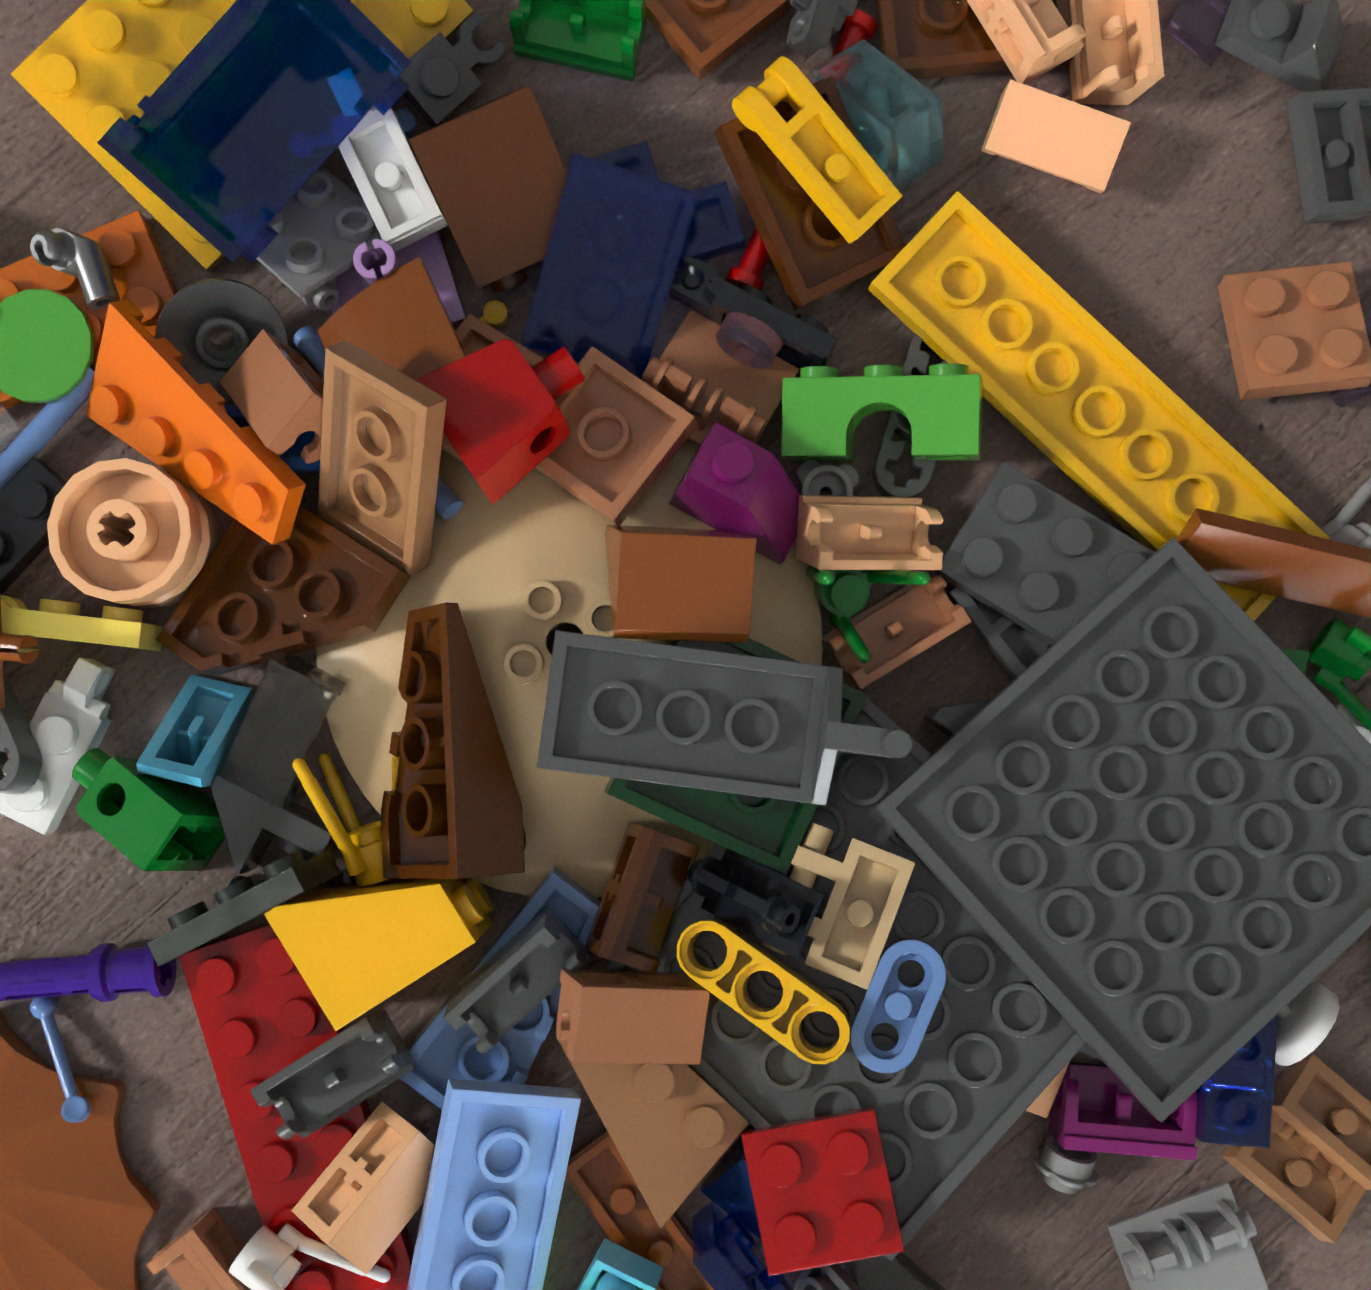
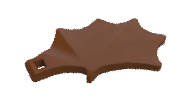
M1 1009L0 1290H141L136 1256L144 1232L157 1214L160 1203L132 1174L120 1149L118 1119L126 1087L121 1080L73 1074L79 1096L89 1099L92 1110L89 1117L83 1122H67L61 1115V1107L66 1099L56 1068L47 1066L8 1026Z

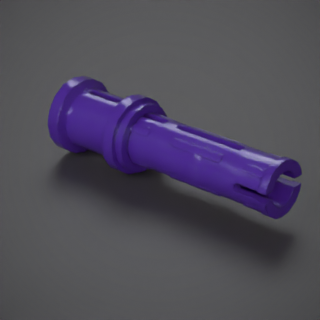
M103 943L93 948L89 954L0 962V1001L90 994L92 998L101 1002H110L116 1000L119 994L150 992L156 998L166 997L170 995L174 988L177 970L176 959L158 967L148 946L118 948L114 943Z

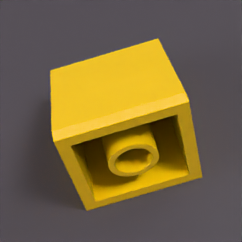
M475 877L468 881L466 878H399L367 886H358L356 884L313 890L282 903L264 914L335 1031L477 942L494 924L488 913L494 910L493 903L481 883L477 882Z

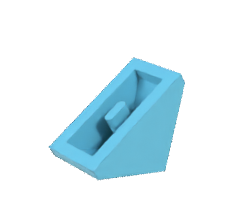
M191 674L136 763L137 772L198 787L211 786L216 775L233 773L252 700V688Z

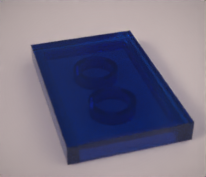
M572 152L521 338V345L549 354L564 346L574 361L580 362L593 346L642 380L650 359L699 193Z

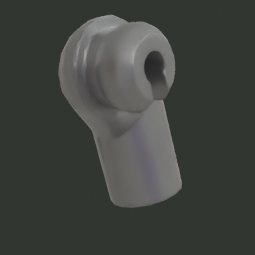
M55 228L51 231L40 230L35 233L30 242L31 254L35 261L40 265L51 266L55 270L77 277L89 308H108L109 302L120 301L105 252L98 242L61 228Z

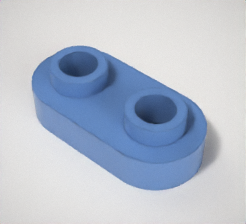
M915 939L898 941L884 951L878 962L851 1030V1044L856 1057L864 1066L872 1071L879 1073L898 1072L907 1067L918 1052L946 982V970L943 960L937 951L927 943ZM908 960L919 962L924 969L922 981L914 986L905 985L898 978L900 965ZM888 1023L896 1028L898 1039L893 1046L882 1048L874 1043L871 1034L878 1024Z

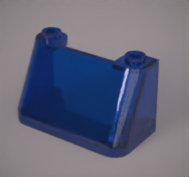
M236 0L149 98L145 95L137 104L143 116L139 118L133 114L127 121L120 117L97 143L232 263L242 254L253 263L279 234L269 223L373 107L384 116L410 87L400 76L409 67L411 61L350 0Z

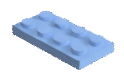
M448 1079L407 1290H543L581 1098L574 1088Z

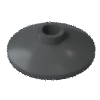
M223 278L201 280L178 291L164 306L155 331V339L166 337L183 355L179 364L198 384L210 383L226 400L224 404L235 403L219 381L262 329L288 345L283 320L271 301L261 292L245 283ZM216 327H225L233 333V338L228 344L218 346L209 340L210 332Z

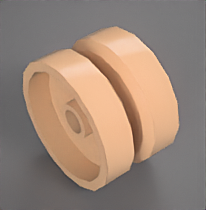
M128 458L98 461L74 474L56 495L47 522L49 550L65 579L86 595L145 609L172 606L181 601L220 542L218 520L203 496L164 470Z

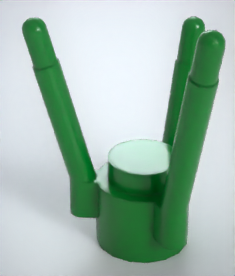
M809 566L806 570L807 576L814 581L815 596L819 605L830 612V623L839 629L851 650L862 663H868L871 660V654L851 623V616L858 613L866 605L870 595V586L874 583L926 585L930 582V575L928 573L913 570H819L812 566Z
M1334 617L1321 630L1308 650L1310 652L1308 661L1319 667L1312 680L1331 691L1360 723L1371 732V711L1342 682V679L1345 677L1357 682L1371 667V635L1356 626L1352 627L1341 619Z

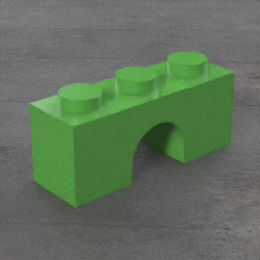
M954 363L930 365L929 375L903 376V367L897 365L864 367V376L839 377V369L836 367H803L800 369V378H783L781 456L792 462L808 460L854 461V437L861 422L875 412L894 411L905 416L910 422L912 430L911 455L916 461L981 460L983 392L981 375L968 374V365Z

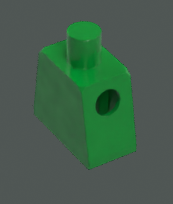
M94 748L86 752L78 760L73 768L72 778L85 787L87 791L76 805L77 815L143 871H203L226 838L214 800L190 784L137 772L136 763L138 759L119 756L111 757L100 748Z

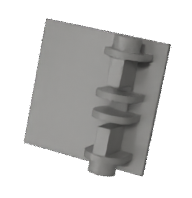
M321 164L309 173L300 176L292 187L278 188L219 221L220 227L235 239L249 255L255 257L267 268L268 272L277 277L285 287L291 289L299 298H302L303 303L313 310L329 311L336 306L340 294L336 290L335 277L354 266V251L360 244L366 242L371 251H375L372 240H382L364 200Z
M1228 1181L1107 1225L1131 1290H1269L1250 1240L1251 1237L1257 1235L1255 1225L1245 1209L1239 1211Z

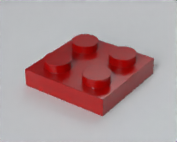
M874 1106L742 1132V1143L768 1276L904 1252Z

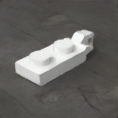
M351 69L328 80L344 113V116L332 121L335 130L331 131L382 240L390 244L394 252L448 226L420 163L390 104L386 102L383 96L370 102L362 84L357 81Z
M80 657L65 682L61 680L54 681L48 693H45L29 724L42 756L40 776L36 783L24 793H0L1 814L43 835L53 834L57 830L79 786V783L72 778L75 764L86 752L99 747L112 721L106 718L111 705L101 699L116 672L115 669L95 659Z

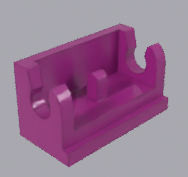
M1070 1062L1050 1109L1048 1131L1065 1150L1196 1161V1091L1161 1123L1148 1112L1107 1065Z

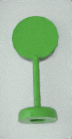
M26 289L6 297L0 303V390L3 393L27 403H50L69 395L85 379L88 369L94 360L95 336L87 315L71 299L48 289Z

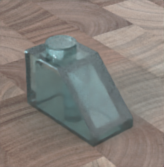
M861 40L813 68L815 82L832 76L863 148L897 189L943 162V100L866 40Z

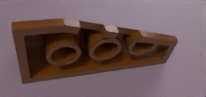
M445 602L411 610L408 613L398 685L402 698L407 702L405 723L401 732H392L389 750L390 754L400 757L396 788L394 791H384L381 808L383 878L463 879L525 872L524 850L526 846V832L523 826L522 803L458 603Z

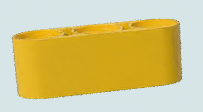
M702 920L691 924L681 933L677 943L676 955L681 969L691 979L799 1058L811 1064L825 1065L837 1060L845 1052L851 1035V1021L845 1008L834 998L735 927L722 920ZM704 931H713L719 934L727 946L726 959L717 969L702 966L695 957L694 943L697 937ZM768 971L780 980L783 987V996L778 1005L764 1008L756 1005L750 999L747 992V983L754 972ZM815 1011L830 1014L839 1026L838 1039L827 1047L811 1045L802 1033V1021L805 1016Z

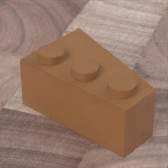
M558 1040L567 1056V1040ZM570 1061L661 1229L749 1122L686 1064L572 1063Z

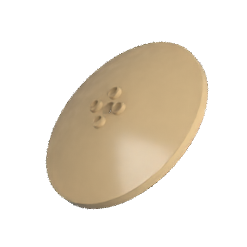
M689 440L685 441L621 525L716 530L669 504L695 451L699 447L698 445ZM441 449L439 475L460 498L463 506L456 515L446 520L435 510L429 566L410 577L375 632L316 648L317 674L322 704L329 728L346 768L363 795L381 815L384 791H392L391 759L393 755L389 753L392 732H401L405 723L407 702L402 698L398 685L408 613L411 610L445 602L458 603L522 803L523 826L526 832V846L524 850L525 872L475 877L477 882L498 890L530 896L555 866L595 898L602 897L629 822L700 846L696 859H691L689 868L694 861L698 859L704 860L715 848L716 843L607 794L604 790L610 777L537 768L552 654L548 648L550 633L561 624H573L578 626L583 634L613 638L605 531L607 525L614 524L536 468L526 475L504 497L492 504L467 466ZM796 538L785 561L781 565L756 552L749 638L798 662L822 665L823 642L819 602L815 596L814 581L806 574L809 565L795 559ZM625 639L671 646L674 641L654 639Z

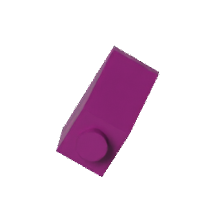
M715 422L695 451L669 504L716 530L736 531L756 538V552L780 565L785 561L796 538L800 494L774 454Z

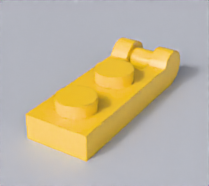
M781 56L764 71V81L756 88L752 86L746 87L732 100V108L741 123L761 137L850 244L863 235L902 197V194L801 70L790 59ZM781 101L788 102L797 113L787 123L774 108Z

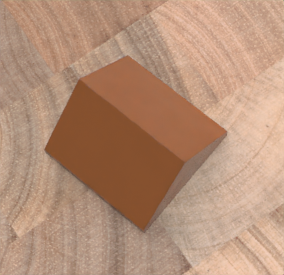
M625 525L606 526L605 540L613 638L747 643L751 625L756 538L736 531Z

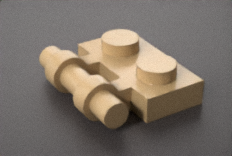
M810 822L800 846L798 845L791 862L793 866L789 878L812 889L817 875L835 881V885L822 919L815 916L807 936L814 938L804 964L868 990L915 862L852 838L842 863L825 856L834 831ZM763 942L762 946L768 949H771L783 955H787L786 953L774 948L773 946L765 942Z

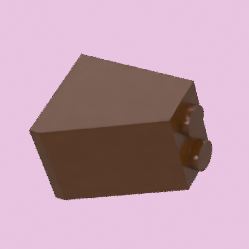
M530 85L513 90L409 137V142L478 289L490 284L493 292H499L512 287L527 278L524 270L525 267L547 258L551 267L567 262L584 252L581 242L594 237Z

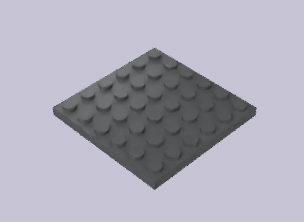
M1174 537L1165 542L874 806L877 812L1148 1112L1161 1123L1371 927V744Z
M866 697L855 724L905 731ZM911 737L912 749L903 758L873 757L842 752L833 770L826 806L818 805L810 821L834 831L825 856L842 863L852 838L915 862L914 869L881 953L882 956L889 946L905 939L920 940L937 951L945 966L946 982L913 1061L904 1069L894 1073L872 1071L864 1066L856 1057L850 1035L845 1052L837 1060L825 1065L811 1064L799 1058L710 993L700 1065L690 1064L755 1129L874 1106L903 1246L911 1240L1086 1043L874 808L875 805L932 755L913 737ZM717 844L705 858L713 857L722 860L726 848ZM793 864L790 865V868L786 875L783 873L780 874L789 877ZM817 875L812 889L824 895L815 915L822 919L835 881ZM688 877L683 882L658 954L660 963L657 972L686 974L681 969L676 957L677 943L681 933L691 924L708 919L722 920L728 923L701 908L705 897L693 891ZM732 925L838 1001L848 1013L852 1030L853 1022L867 990L804 964L814 938L806 936L796 959L762 946V940ZM704 931L697 937L694 943V954L702 966L717 969L726 959L727 946L719 934L713 931ZM613 960L604 969L646 972ZM914 960L903 962L898 969V978L903 984L908 986L919 984L924 977L923 966ZM757 971L748 980L747 992L750 999L756 1005L771 1008L780 1003L783 996V987L780 980L773 973ZM815 1011L803 1018L802 1033L811 1045L827 1047L838 1039L839 1026L830 1014ZM888 1023L878 1024L871 1034L874 1043L882 1048L893 1046L898 1039L896 1028ZM898 1253L884 1256L892 1261Z

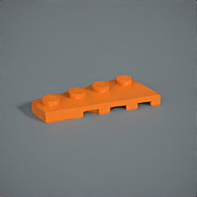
M129 299L109 302L86 416L273 545L290 539L306 484L276 453L266 448L251 426L240 428L224 407L226 400L210 383L198 384L179 364L183 355L166 337L155 339L140 323L144 314Z

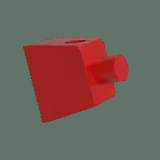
M502 339L419 377L415 381L447 399L443 432L488 499L494 504L567 439L571 430L555 400L584 382L585 378L564 346L531 367L511 339Z

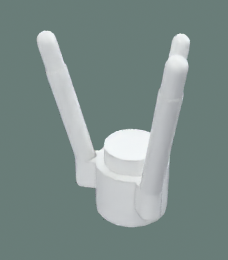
M289 1223L282 1228L278 1235L265 1225L262 1226L245 1245L229 1269L230 1274L251 1290H284L302 1265L301 1262L293 1257L297 1250L382 1283L389 1281L391 1277L389 1270L378 1265H374L366 1275L328 1245L304 1236Z

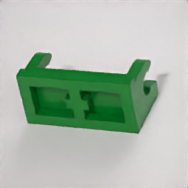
M519 0L518 11L511 9L510 30L514 41V55L633 82L647 26L646 0Z

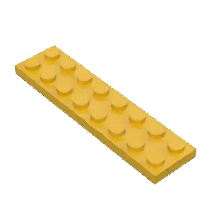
M957 191L868 287V290L907 327L922 338V341L943 360H946L948 363L968 365V374H980L983 383L982 397L1130 535L1150 550L1155 552L1173 537L1177 539L1196 508L1330 539L1326 533L960 192ZM1217 583L1253 621L1277 597Z

